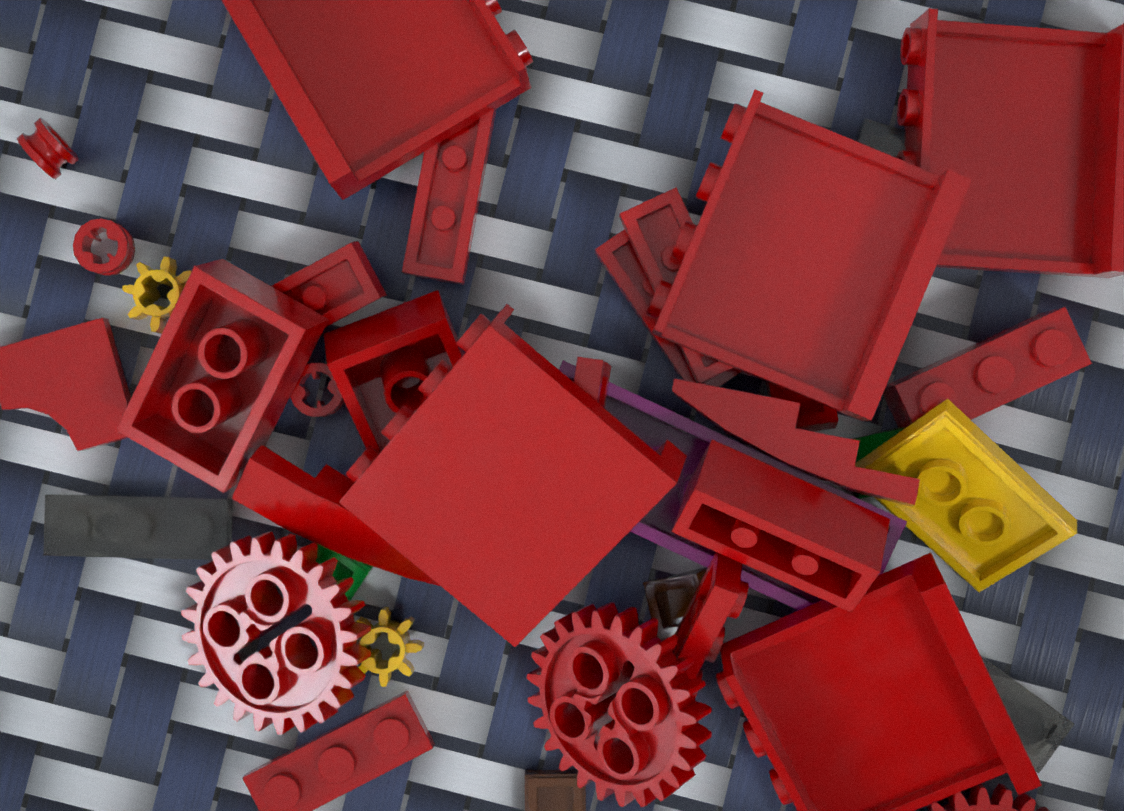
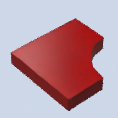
M102 317L0 347V404L2 410L29 408L49 415L67 430L77 451L89 450L128 438L116 431L131 396L109 319Z

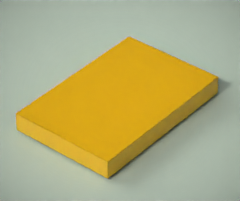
M948 398L855 463L856 467L920 479L914 506L910 507L874 498L893 515L907 521L905 526L978 592L983 591L1077 534V519Z

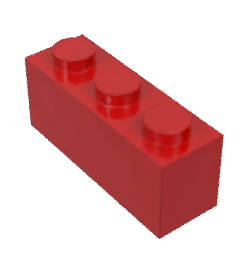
M1066 307L1042 312L889 383L885 387L883 396L898 427H908L947 398L972 420L1092 364Z
M711 439L689 480L672 532L852 613L881 571L890 519Z

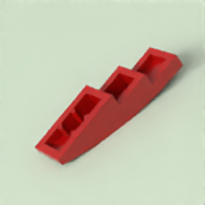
M674 379L672 392L676 397L727 434L765 455L846 490L910 507L915 505L920 479L856 467L855 463L860 441L797 429L801 409L800 403Z
M263 445L249 458L231 499L284 529L345 557L405 578L440 586L339 503L341 498L354 484L350 478L327 464L316 477H313Z

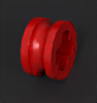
M39 118L34 123L36 127L35 132L31 135L22 133L17 137V141L30 158L46 174L56 180L62 175L60 167L64 163L73 165L79 158L58 132L45 120Z
M100 218L90 220L79 228L74 237L73 251L79 264L88 271L111 276L118 275L129 267L134 259L135 244L131 234L124 227L113 221ZM107 232L108 239L118 242V250L116 255L108 253L107 256L110 261L102 264L101 256L91 253V245L93 240L101 242L102 239L99 234Z
M324 363L307 364L290 396L293 405L301 413L310 417H326L336 413L344 405V400L328 365ZM321 373H324L331 378L327 389L334 396L327 405H325L324 401L318 400L316 408L306 401L310 391L304 384L311 375L313 379L320 380Z

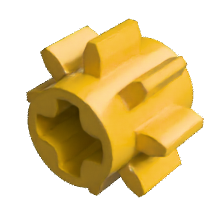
M166 256L161 261L160 270H153V268L141 262L137 263L136 266L140 276L135 284L122 286L124 292L133 295L136 304L128 313L129 318L141 320L148 315L152 316L150 322L151 332L162 334L167 320H169L192 272L189 270L181 273L179 276H175L177 269L176 260ZM161 283L174 287L167 294L168 300L171 303L167 308L154 304L161 297L157 289Z
M389 607L381 609L378 616L379 622L375 625H372L364 617H360L356 621L371 626V631L364 635L361 640H357V644L371 651V657L361 662L362 664L358 668L364 674L368 670L379 674L381 687L387 686L391 678V672L397 668L402 674L410 677L415 668L406 656L408 653L419 652L424 647L423 641L411 640L407 631L412 626L414 618L410 616L402 623L391 620ZM381 632L388 633L389 643L399 644L400 649L395 650L389 660L382 659L381 650L371 649V644L378 639Z

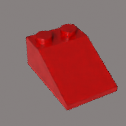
M438 290L324 334L327 365L365 448L367 449L370 445L378 453L390 441L380 432L406 403L416 410L427 398L418 390V387L439 362L444 359L453 367L464 354L463 350L456 345L459 339Z

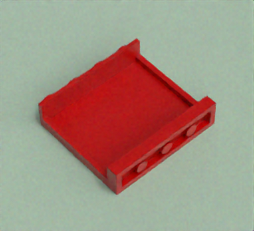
M222 0L326 179L342 200L420 155L433 145L442 142L479 120L481 116L491 110L499 108L531 89L526 66L533 63V59L517 31L513 30L505 34L496 20L495 16L502 13L497 0Z
M927 9L910 24V27L905 29L901 41L900 58L903 65H908L907 89L902 90L897 108L899 126H905L904 150H900L896 158L939 176L950 169L973 179L936 267L1112 278L1124 275V23L1104 33L937 20L938 9Z
M755 89L747 107L735 103L720 137V139L732 143L723 165L720 166L710 162L696 198L707 202L698 225L685 221L671 254L672 257L682 261L673 284L660 280L646 315L657 319L652 334L857 420H872L973 179L950 169L939 176L760 102L764 93Z
M506 304L492 321L482 313L456 342V345L465 352L452 367L442 359L418 387V390L427 398L416 410L405 403L380 432L390 440L386 446L378 453L369 445L345 475L354 484L341 498L339 503L511 645L516 647L677 484L687 455L668 439L657 451H654L505 325V321L514 311L510 305Z
M931 552L878 575L852 613L825 600H821L722 644L720 652L724 670L716 673L719 688L730 709L740 706L748 720L743 722V728L748 742L757 758L767 755L774 767L769 770L770 778L784 806L793 802L797 811H915L1005 773H1008L1018 795L1042 786Z

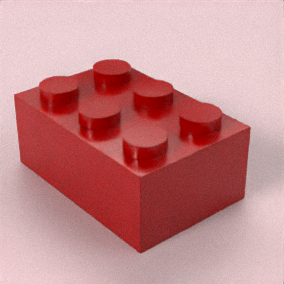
M224 259L194 266L116 431L225 493L239 483L249 458L261 445L265 446L329 319Z

